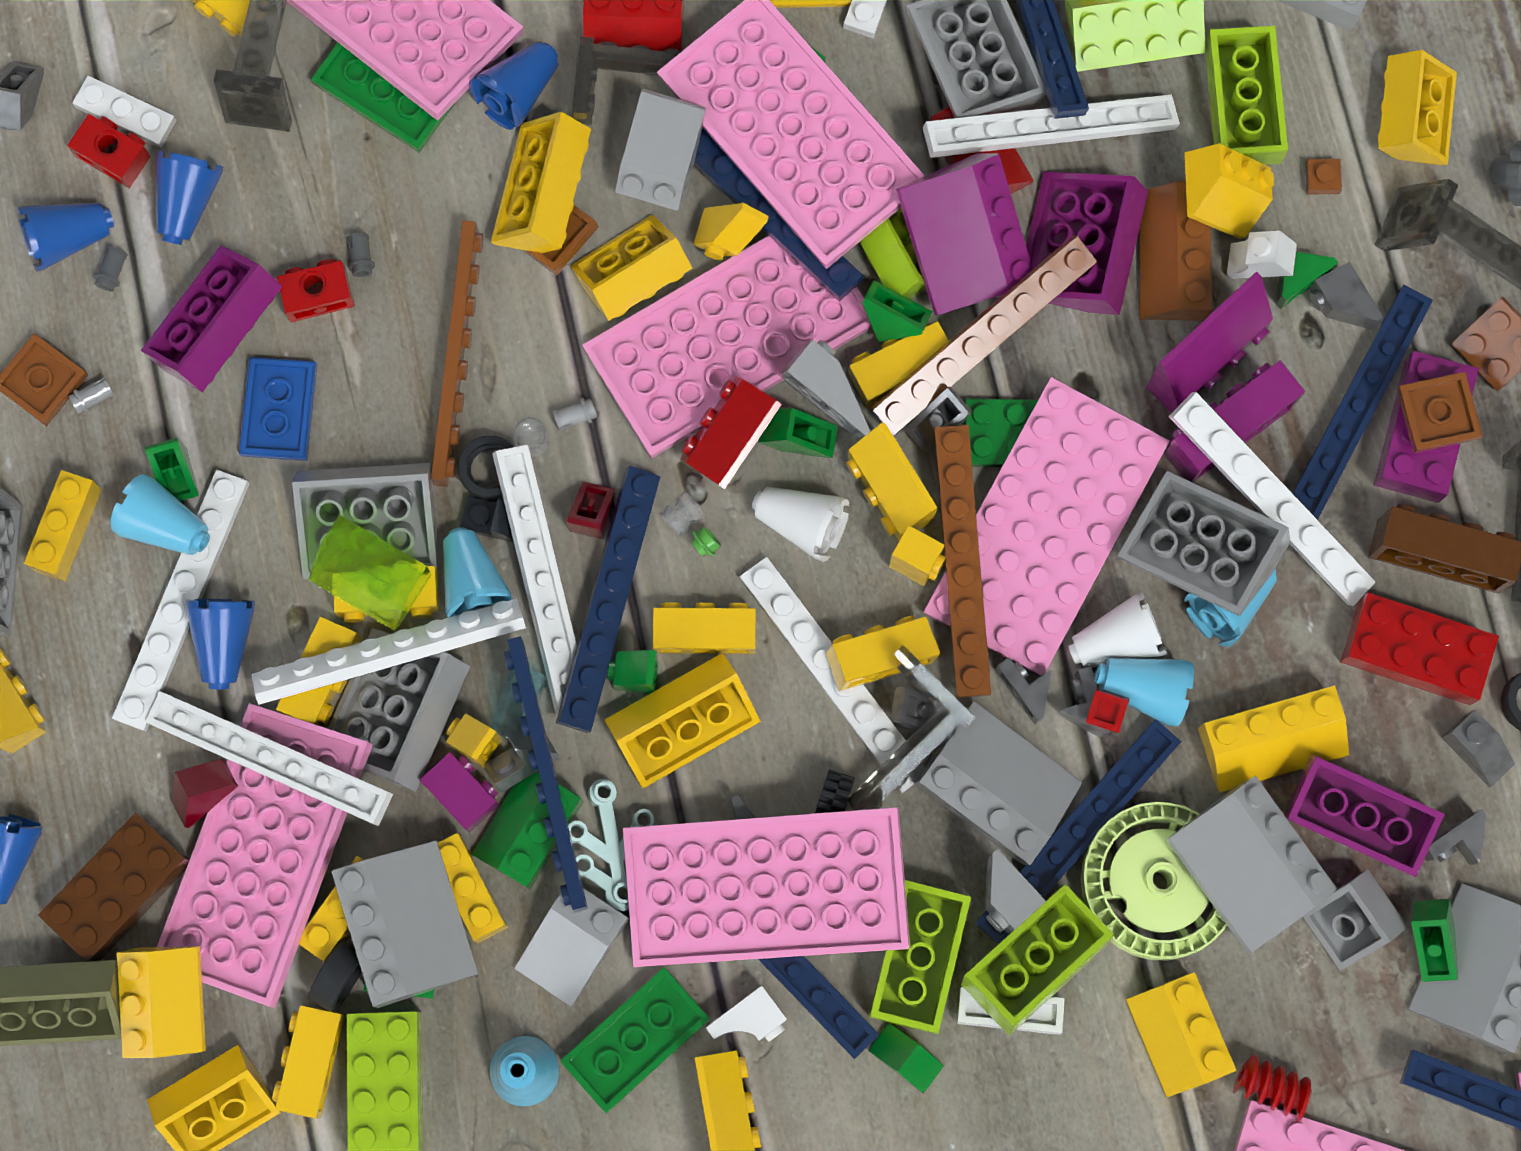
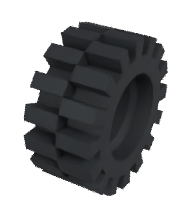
M829 769L815 813L845 811L855 777Z

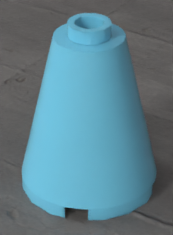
M145 474L135 477L123 490V493L127 495L123 504L121 505L116 502L111 516V530L122 538L188 555L202 552L209 543L208 526L153 477Z
M464 527L451 530L443 540L445 613L447 618L460 615L465 611L492 606L500 601L512 600L511 592L476 533Z
M1276 569L1241 616H1237L1192 593H1189L1184 601L1189 600L1190 606L1186 609L1188 616L1199 631L1208 639L1214 635L1222 640L1218 645L1231 647L1240 639L1276 584Z
M1107 658L1104 664L1099 663L1097 667L1095 683L1099 684V689L1129 698L1128 706L1168 726L1177 727L1184 718L1190 701L1185 698L1187 688H1193L1194 664L1185 659Z
M519 1036L506 1041L497 1049L490 1064V1079L494 1090L503 1100L516 1106H532L542 1102L550 1096L558 1083L559 1064L557 1056L548 1044L535 1037ZM520 1063L524 1067V1074L521 1077H516L515 1067Z

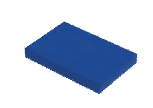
M249 357L239 449L241 457L308 460L317 373L316 362Z

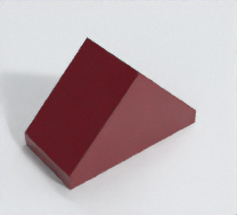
M582 481L567 517V525L570 532L603 539L615 489Z
M214 760L176 771L171 802L184 827L189 829L237 788L238 784L225 760Z

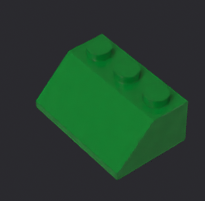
M537 772L512 787L471 854L531 890L551 857L552 852L557 847L555 837L548 838L544 818L550 815L547 803L540 804L536 784L542 782L540 774ZM559 785L569 825L582 806L583 800Z

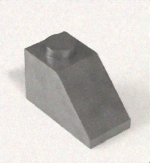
M12 61L0 74L1 128L5 130H21L31 119L44 75L43 67Z
M1350 261L1316 279L1309 288L1312 304L1318 311L1322 310L1327 318L1370 330L1377 327L1384 318Z
M1476 710L1466 714L1441 737L1489 788L1515 765L1500 734Z

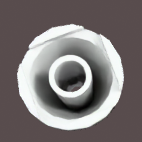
M769 486L763 491L759 490L752 503V509L755 510V517L821 562H825L831 557L825 554L829 547L837 548L849 516L848 513L843 512L844 506H849V501L843 497Z
M1143 592L1133 595L1072 637L1074 644L1068 647L1075 664L1082 662L1084 668L1090 666L1098 667L1099 663L1104 664L1107 658L1152 659L1168 655L1165 647L1158 649L1157 645L1162 644V637L1148 603L1144 605L1140 603L1141 600L1145 599Z

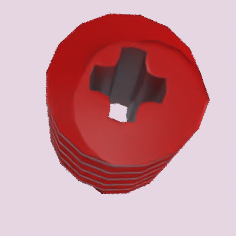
M1255 1054L1251 1055L1244 1062L1233 1087V1094L1241 1086L1244 1087V1099H1248L1256 1092L1258 1105H1261L1266 1098H1270V1110L1272 1111L1280 1103L1284 1104V1116H1287L1293 1109H1296V1121L1298 1122L1303 1118L1312 1094L1311 1079L1309 1077H1303L1298 1082V1074L1295 1071L1289 1072L1285 1077V1068L1279 1065L1272 1071L1271 1061L1264 1060L1259 1065V1058Z

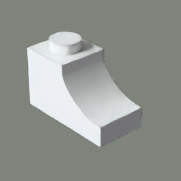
M1281 231L1249 232L1248 240L1231 243L1227 275L1232 279L1250 278L1257 271L1262 277L1293 276L1297 244Z
M760 986L706 1027L714 1040L727 1033L746 1032L754 1035L758 1041L765 1037L770 1042L785 1031L781 1024L787 1021V1019L765 989Z

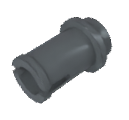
M366 233L351 234V236L347 237L351 263L348 265V268L355 277L370 276L372 269L375 268V262L371 261L369 235Z
M114 247L107 248L99 273L94 274L96 279L95 286L113 292L115 287H119L120 282L118 278L124 261L128 256L126 252Z

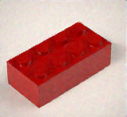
M1367 593L1358 602L1340 663L1470 706L1481 699L1499 636Z

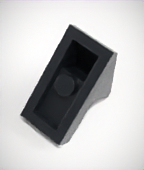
M470 496L467 497L460 527L472 530L478 535L514 542L503 499L498 498L497 502Z

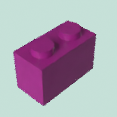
M449 752L420 781L463 828L470 833L499 806L494 800L498 793L485 779L479 783L470 774L475 768L462 754L455 758Z

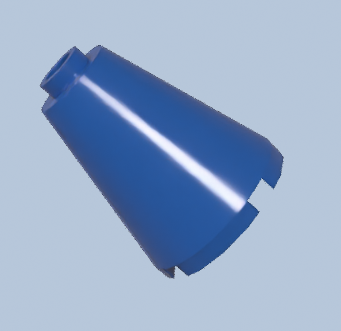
M535 42L476 75L470 82V91L477 104L483 101L488 107L485 114L499 126L507 130H512L515 126L516 128L519 127L559 65L556 50L547 43Z
M158 151L157 233L163 234L162 241L182 245L183 240L190 241L222 175L224 167L216 164L215 170H211L208 161L172 152L168 159L165 158L166 154L164 151Z
M100 203L20 206L16 209L18 214H24L25 216L24 219L19 220V224L29 256L33 255L34 259L39 261V263L33 264L36 272L44 270L109 236V228L114 227L109 208L103 209Z
M232 599L186 600V611L201 680L204 683H209V689H229L230 683L237 682L255 609L254 600L242 599V602H234Z
M9 814L8 817L0 816V904H7L42 834L43 826H40L41 823L14 814Z

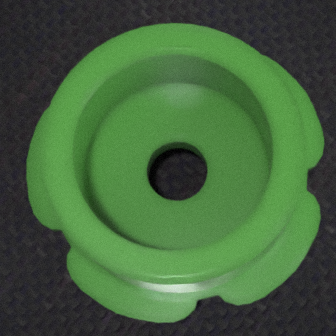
M703 526L698 531L693 530L694 539L691 543L698 553L703 557L706 554L715 556V551L721 547L716 536L706 526Z

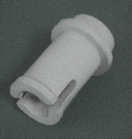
M102 377L100 380L79 391L74 389V393L68 397L79 414L83 411L88 413V408L115 395L105 378Z
M580 398L581 402L553 411L560 431L585 421L592 423L591 419L596 418L597 414L591 398L587 400Z

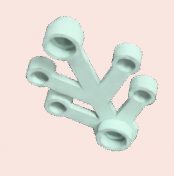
M599 779L589 787L587 797L589 802L599 810L605 844L590 834L586 825L581 821H573L568 827L573 843L581 844L608 863L610 867L611 877L595 868L590 856L580 855L576 857L577 862L585 860L589 865L586 872L579 870L580 877H586L605 890V899L609 906L617 911L629 910L628 898L622 900L617 895L618 888L623 887L627 890V877L623 863L625 859L624 838L622 837L619 842L612 806L617 791L611 781ZM599 787H606L608 789V798H601L598 795ZM647 809L637 811L632 817L630 827L641 826L637 821V817L640 814L646 815L648 818L647 826H652L654 823L653 814ZM571 827H580L582 836L580 838L573 837Z

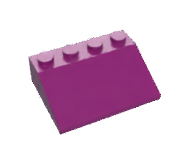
M976 153L896 189L934 315L947 313L1005 294L1033 270L999 154Z
M1043 172L1026 244L1032 268L1034 269L1073 235L1080 238L1097 260L1091 268L1048 304L1088 313L1120 315L1148 191L1135 176Z
M1257 271L1159 362L1146 389L1171 414L1191 392L1199 393L1204 387L1208 390L1212 389L1223 378L1220 372L1228 364L1234 368L1247 355L1244 351L1247 346L1252 342L1257 346L1270 334L1267 328L1272 322L1273 316L1262 276Z

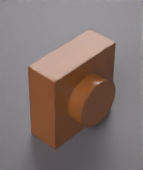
M1307 159L1305 163L1307 195L1340 194L1342 191L1341 160Z

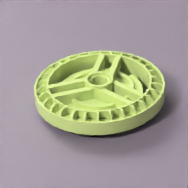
M1168 802L1138 804L1121 811L1108 820L1096 833L1087 848L1081 870V888L1084 903L1114 934L1110 942L1119 949L1133 956L1148 960L1168 961L1183 958L1202 950L1225 930L1227 924L1214 906L1206 921L1201 917L1209 899L1166 840L1176 833V827L1181 829L1200 813L1185 806ZM1140 824H1168L1166 829L1146 830L1129 838L1116 852L1110 870L1103 871L1107 853L1121 833ZM1154 873H1161L1165 876L1167 880L1166 889H1159L1154 885ZM1103 879H1109L1110 891L1104 892ZM1123 899L1126 904V910L1122 915L1139 928L1157 933L1175 931L1180 939L1155 940L1132 931L1118 919L1107 900ZM1194 923L1197 930L1189 935L1185 927Z

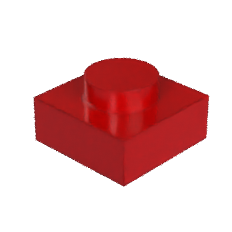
M1097 688L1086 723L1119 733L1130 699Z

